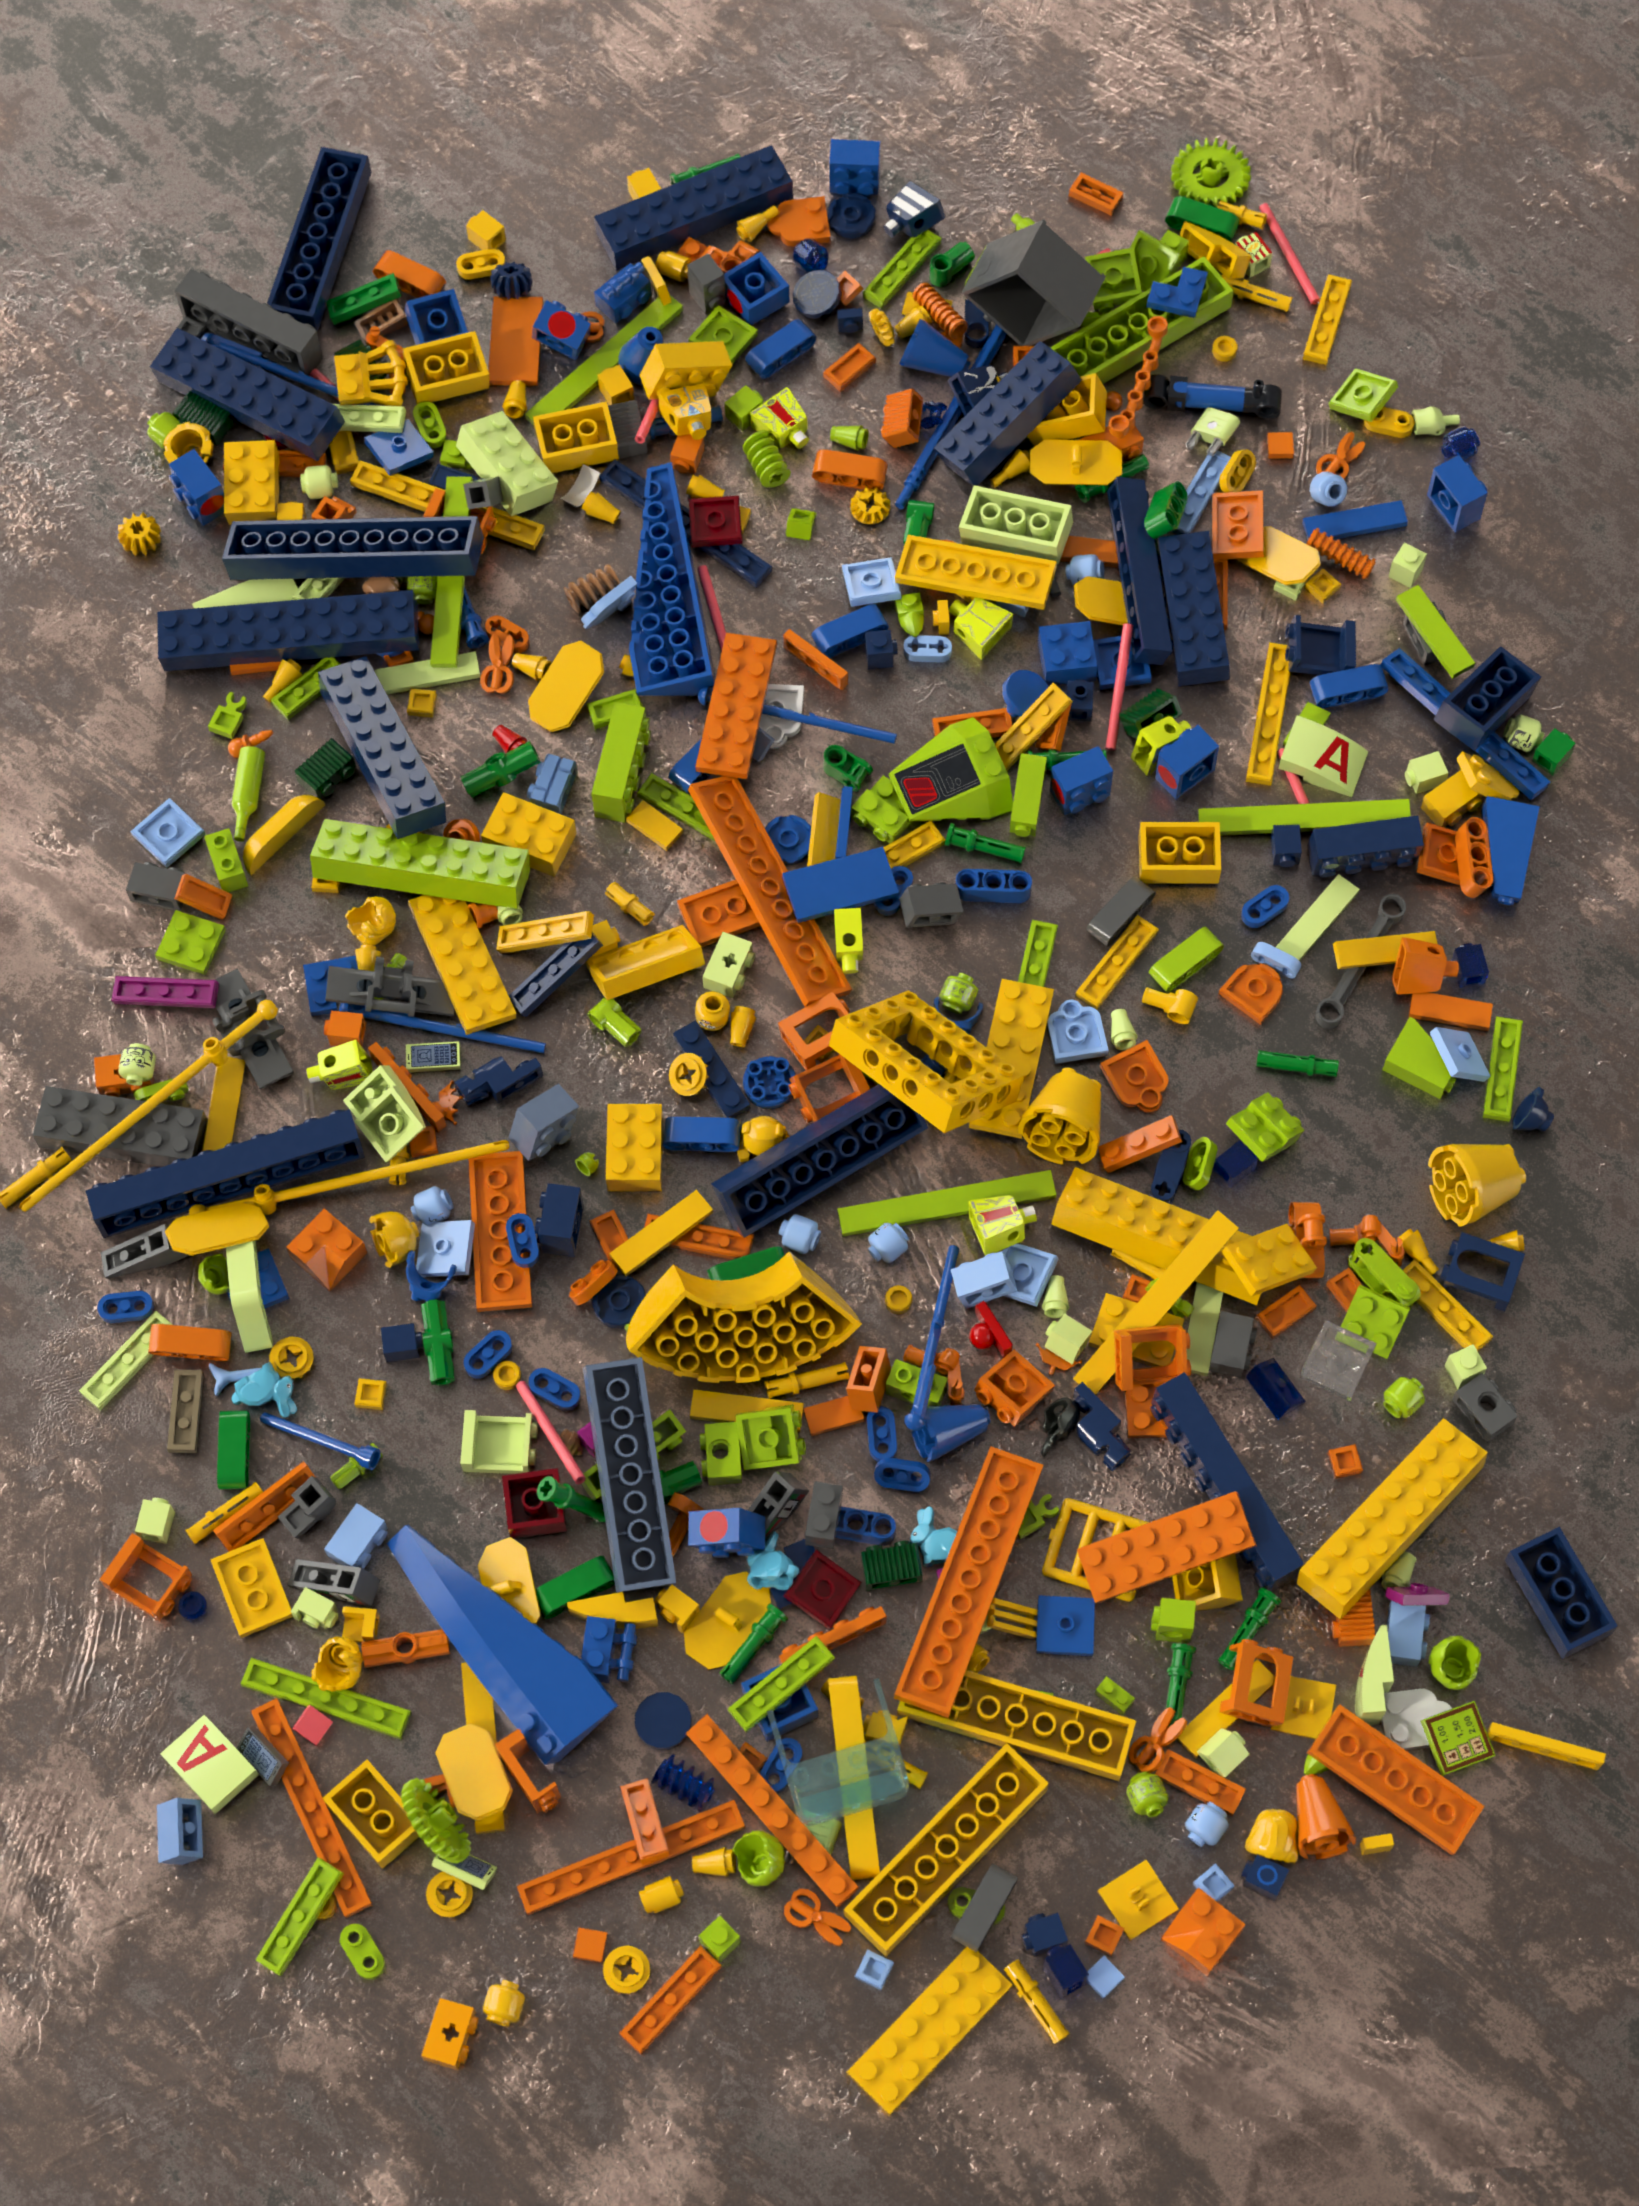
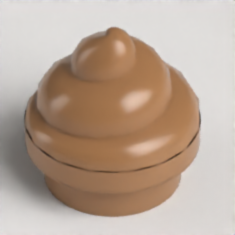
M565 1429L559 1436L572 1456L582 1455L583 1448L580 1445L581 1440L574 1430L570 1432L568 1429Z

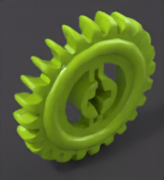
M1205 138L1204 146L1202 147L1199 141L1196 140L1194 149L1190 144H1187L1186 152L1180 149L1179 157L1176 156L1174 158V164L1171 167V180L1174 182V188L1179 190L1180 196H1186V198L1212 205L1216 208L1220 201L1235 203L1236 197L1241 198L1243 196V191L1248 189V183L1251 181V167L1247 166L1248 158L1242 159L1243 151L1235 155L1236 145L1227 150V140H1225L1221 147L1218 146L1217 138H1215L1212 146L1209 145L1208 139ZM1201 165L1200 173L1193 175L1197 166ZM1229 176L1223 185L1216 187L1220 184L1222 177Z
M419 1778L408 1781L402 1788L401 1800L404 1811L407 1812L406 1816L411 1821V1825L417 1831L418 1836L443 1860L456 1864L464 1861L471 1851L469 1847L471 1842L467 1839L468 1833H458L465 1827L464 1824H454L459 1815H456L453 1807L445 1801V1796L438 1800L435 1799L438 1795V1789L430 1792L432 1789L431 1783H425L424 1779L419 1780Z

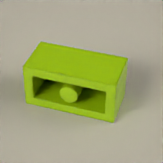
M1107 1676L1095 1690V1695L1122 1716H1124L1135 1700L1132 1695Z

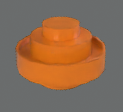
M466 818L452 820L444 828L443 837L480 842V833L477 826Z

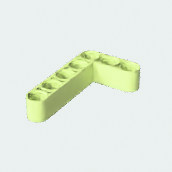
M256 1240L226 1247L231 1304L245 1353L273 1348L272 1334L261 1297Z

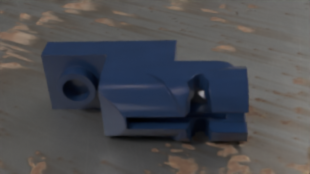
M500 1056L478 1069L472 1070L474 1079L464 1075L455 1081L454 1084L456 1085L457 1092L460 1096H463V1101L468 1106L488 1097V1093H491L499 1104L541 1078L543 1072L541 1064L536 1057L530 1061L521 1062L516 1067V1070L512 1071L503 1057Z
M1081 1382L1074 1389L1073 1398L1079 1410L1083 1413L1087 1411L1088 1414L1077 1424L1076 1431L1078 1437L1090 1448L1095 1456L1106 1453L1103 1463L1114 1472L1129 1458L1132 1452L1119 1434L1115 1435L1120 1430L1121 1420Z

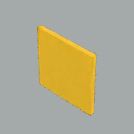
M1291 1676L1284 1724L1273 1726L1270 1730L1316 1739L1332 1715L1336 1685Z
M1147 1859L1098 1890V1893L1118 1924L1125 1928L1124 1933L1129 1941L1179 1910Z

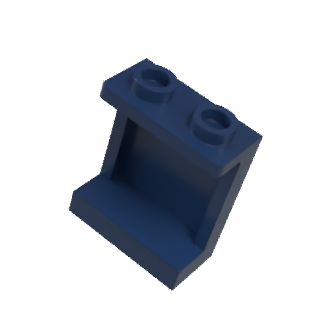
M1295 615L1291 623H1287L1285 638L1289 639V646L1286 648L1285 660L1289 661L1290 672L1323 675L1356 668V621L1345 620L1342 627L1302 623L1301 615Z

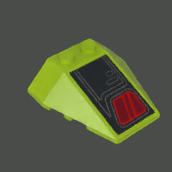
M974 717L949 725L888 774L909 821H940L957 818V820H966L967 818L987 820L1012 812L1013 798L1009 775L989 731Z

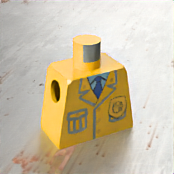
M705 383L659 392V413L676 435L691 434L693 439L699 440L711 428V407Z

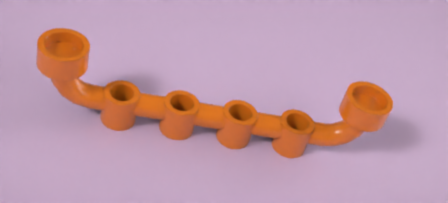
M1154 316L1147 323L1148 334L1152 337V342L1149 350L1143 354L1141 370L1135 374L1136 384L1134 389L1128 393L1126 409L1120 415H1115L1109 420V432L1114 437L1123 438L1128 434L1129 430L1135 427V412L1143 407V391L1148 390L1151 386L1150 373L1158 368V352L1162 337L1168 332L1167 320L1162 316Z

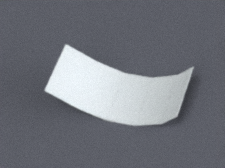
M583 464L574 485L561 499L576 507L581 506L588 494L593 490L600 472Z

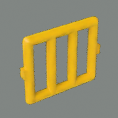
M1066 1498L1062 1503L1055 1529L1051 1528L1048 1538L1050 1545L1042 1567V1574L1046 1577L1090 1590L1087 1578L1082 1576L1083 1567L1078 1552L1071 1572L1055 1568L1071 1512L1076 1511L1088 1515L1078 1548L1092 1543L1099 1519L1115 1523L1112 1536L1125 1532L1126 1527L1133 1529L1149 1522L1072 1498ZM1137 1590L1114 1598L1131 1602L1134 1600Z

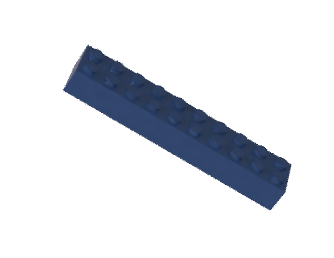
M477 516L232 521L222 560L230 580L476 575L484 535Z
M413 590L157 612L158 659L164 671L281 662L282 659L285 661L292 659L294 661L419 650L418 604Z
M350 1109L336 1110L326 1117L319 1119L309 1118L303 1124L293 1127L283 1126L277 1132L267 1135L258 1134L248 1141L241 1143L232 1142L225 1145L222 1149L215 1151L206 1150L199 1153L198 1156L189 1159L180 1158L174 1160L170 1165L150 1167L144 1173L124 1175L115 1182L108 1184L98 1183L92 1189L85 1191L93 1220L105 1239L189 1213V1209L195 1204H202L205 1207L254 1193V1189L258 1185L267 1184L269 1187H273L363 1159L365 1155Z

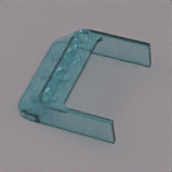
M879 1678L873 1679V1683L888 1731L887 1734L882 1738L803 1762L791 1763L787 1760L773 1710L767 1711L798 1819L803 1824L809 1826L817 1825L900 1800L908 1793L909 1779Z

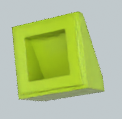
M792 508L787 519L786 536L810 540L816 512Z

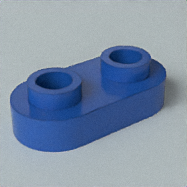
M896 866L891 869L895 882L902 880L904 883L902 885L896 884L899 890L898 897L875 903V908L879 913L893 915L900 909V897L907 887L913 885V874L907 867ZM885 901L892 902V905L885 906L883 903Z
M1279 885L1269 886L1244 904L1241 913L1242 921L1251 928L1263 926L1287 908L1289 902L1288 891ZM1277 899L1280 903L1273 904L1271 900ZM1255 913V914H1257L1259 917H1258V918H1252V917L1250 916V914Z
M514 1214L506 1222L512 1259L517 1266L529 1268L535 1265L539 1259V1249L533 1222L526 1214ZM518 1227H524L525 1231L523 1233H517L516 1229ZM524 1252L531 1254L528 1258L521 1257V1254Z
M144 1291L107 1294L99 1300L97 1310L100 1317L107 1323L138 1321L147 1319L153 1313L154 1302L150 1295ZM139 1304H144L145 1307L143 1310H136V1307ZM112 1307H117V1308H118L115 1313H113V1314H110V1313H109L110 1308H112Z
M501 1330L492 1331L485 1336L464 1357L463 1363L466 1373L472 1378L477 1379L487 1376L511 1353L512 1342L510 1336ZM498 1343L504 1345L501 1350H495L494 1346ZM482 1362L483 1366L480 1369H475L473 1367L474 1364Z
M539 1368L534 1370L529 1376L528 1383L532 1393L561 1410L569 1411L576 1408L580 1403L581 1395L578 1386L547 1368ZM542 1381L548 1382L545 1388H540L538 1385ZM565 1394L572 1396L569 1401L562 1400Z
M880 1406L879 1412H869L867 1415L869 1452L871 1457L877 1462L883 1458H894L897 1453L894 1414L889 1408ZM879 1419H883L886 1422V1424L884 1426H878L876 1424V1421ZM880 1446H886L888 1448V1451L886 1453H881L878 1451V1448Z
M896 1458L881 1459L876 1464L874 1478L880 1486L913 1492L926 1489L931 1477L930 1470L924 1463ZM891 1468L893 1469V1472L889 1473L886 1472L884 1469ZM919 1472L921 1476L917 1477L914 1476L912 1473Z
M792 1738L780 1740L775 1745L760 1772V1775L777 1794L785 1790L802 1760L803 1752L800 1743ZM790 1750L794 1753V1756L791 1759H785L783 1753ZM776 1775L780 1780L777 1784H771L769 1778Z

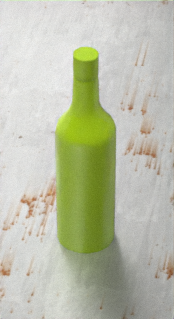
M252 746L242 747L239 751L231 802L237 816L234 840L238 842L244 841L248 818L258 807L266 755L262 749Z

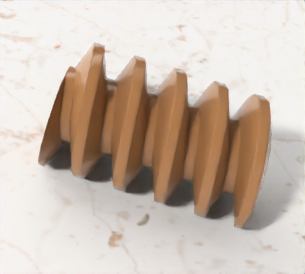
M610 564L604 566V571L599 568L596 569L595 576L592 573H588L586 580L582 577L578 578L577 585L574 582H569L568 589L564 587V592L572 608L580 614V605L589 610L590 600L596 603L599 596H605L607 592L618 586L620 581Z

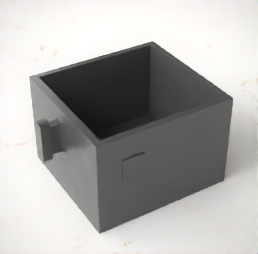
M1045 220L988 243L961 292L984 313V319L987 322L993 321L1020 346H1031L1039 341L1047 340L1080 327L1106 278L1104 274H1100L1048 227Z

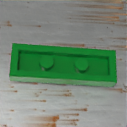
M392 273L327 300L326 303L330 319L335 325L400 298L402 295L395 274Z

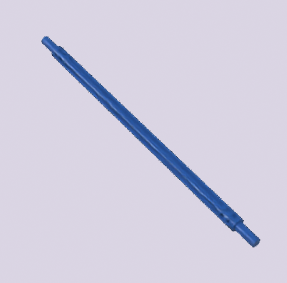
M997 324L971 369L990 365L1007 333ZM955 396L905 480V487L895 503L898 509H904L912 493L918 490L938 455L934 447L953 429L962 414Z

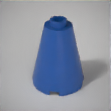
M920 319L899 365L952 377L959 371L967 370L971 362L967 361L969 356L926 321Z
M654 327L641 329L623 345L618 356V365L620 364L626 376L637 385H643L640 373L655 344H664L661 332Z
M980 1404L927 1406L925 1426L918 1431H911L919 1455L922 1458H927V1462H931L987 1431L988 1425L991 1422L988 1410L986 1408L983 1409Z

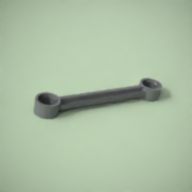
M1388 894L1381 899L1378 908V918L1366 938L1386 936L1390 927L1403 919L1406 911V902L1401 896ZM1387 903H1394L1400 907L1401 913L1389 915L1383 910V906ZM1366 967L1347 968L1330 998H1326L1318 1004L1315 1018L1321 1027L1333 1029L1341 1023L1344 1014L1343 1006ZM1325 1007H1332L1337 1010L1339 1017L1335 1020H1327L1322 1017L1320 1010Z

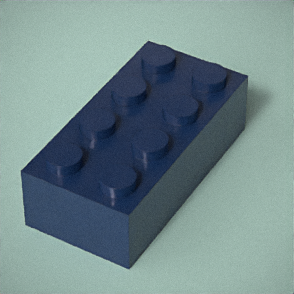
M1500 646L1443 700L1434 721L1475 751L1532 696L1541 676Z
M1417 815L1313 829L1307 844L1312 876L1330 877L1335 875L1336 872L1346 871V874H1355L1366 868L1378 871L1386 869L1389 865L1398 864V867L1411 866L1413 862H1416L1424 843L1419 816Z
M1560 1526L1509 1552L1505 1561L1562 1659L1613 1634L1618 1625Z

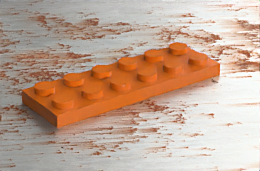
M726 633L696 761V772L742 779L748 778L777 648V640Z
M520 1151L500 1152L468 1159L472 1221L475 1223L473 1253L477 1312L532 1308L530 1267L522 1268L514 1263L506 1231V1222L512 1215L518 1213L527 1215L523 1154ZM518 1227L516 1229L517 1233H523L525 1231L524 1227ZM529 1252L522 1253L521 1257L528 1258Z
M1237 1491L1078 1548L1077 1552L1094 1602L1098 1604L1257 1545Z
M1340 1704L1336 1707L1307 1754L1451 1855L1456 1853L1485 1807Z

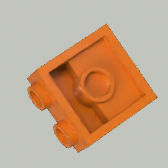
M1014 1349L979 1379L974 1391L976 1392L977 1399L982 1404H990L997 1411V1416L1002 1422H1010L1015 1427L1033 1411L1034 1407L1052 1392L1055 1385Z

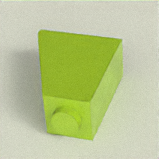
M1021 753L1010 820V833H1015L1021 837L1036 836L1045 783L1047 757Z
M1409 1017L1388 1054L1382 1070L1441 1099L1445 1091L1450 1093L1457 1079L1451 1077L1431 1037L1414 1018Z

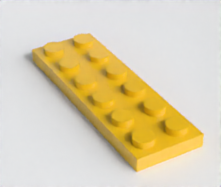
M908 535L895 574V583L1044 610L1057 563L1047 559Z
M429 895L408 900L411 913L466 1035L516 1019V1011L466 901Z
M1001 979L986 1047L994 1051L1001 1059L1013 1065L1016 1070L1025 1076L1016 1102L969 1122V1128L1022 1139V1134H1018V1126L1022 1115L1030 1104L1054 989Z
M966 1947L847 2071V2074L890 2116L1013 1987V1984L979 1951L975 1952Z

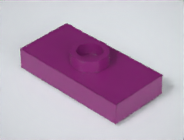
M1411 1583L1410 1587H1387L1386 1597L1402 1606L1446 1605L1449 1603L1450 1594L1421 1583Z

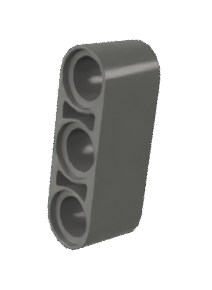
M1133 876L1095 915L1087 926L1086 931L1106 947H1109L1126 930L1134 918L1140 915L1151 903L1156 892L1136 876Z
M992 1863L954 1929L951 1938L978 1952L1015 1887L1018 1877Z

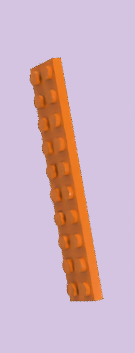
M722 776L691 784L688 788L691 797L804 1007L831 992L837 998L849 995L852 988L815 920L797 922L782 879V873L788 872L738 778Z
M990 1446L894 1693V1699L949 1718L1043 1470V1464Z

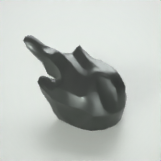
M1068 1397L1057 1399L1044 1410L1043 1430L1047 1432V1436L1041 1449L1042 1457L1047 1455L1049 1449L1058 1439L1062 1437L1068 1439L1071 1430L1080 1419V1411L1077 1404Z

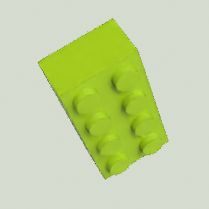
M614 703L591 793L595 818L625 823L627 814H631L633 811L634 799L632 794L633 791H638L640 776L637 774L639 768L644 767L646 753H643L645 745L649 746L651 739V730H649L650 718H646L645 707Z

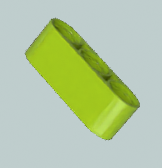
M1204 926L1158 960L1149 970V974L1166 993L1171 992L1217 957L1223 950L1224 945L1207 926Z

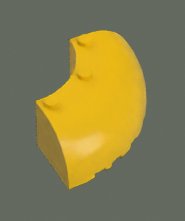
M788 1252L782 1259L764 1271L736 1280L720 1281L700 1278L681 1270L673 1264L651 1288L638 1306L628 1327L626 1344L631 1353L639 1358L642 1357V1360L656 1368L660 1367L680 1377L687 1376L697 1378L698 1381L719 1383V1381L747 1383L759 1381L762 1377L775 1374L780 1376L797 1370V1366L811 1360L814 1362L821 1358L820 1355L828 1351L833 1346L836 1348L844 1342L862 1323L852 1308L828 1283L792 1253Z

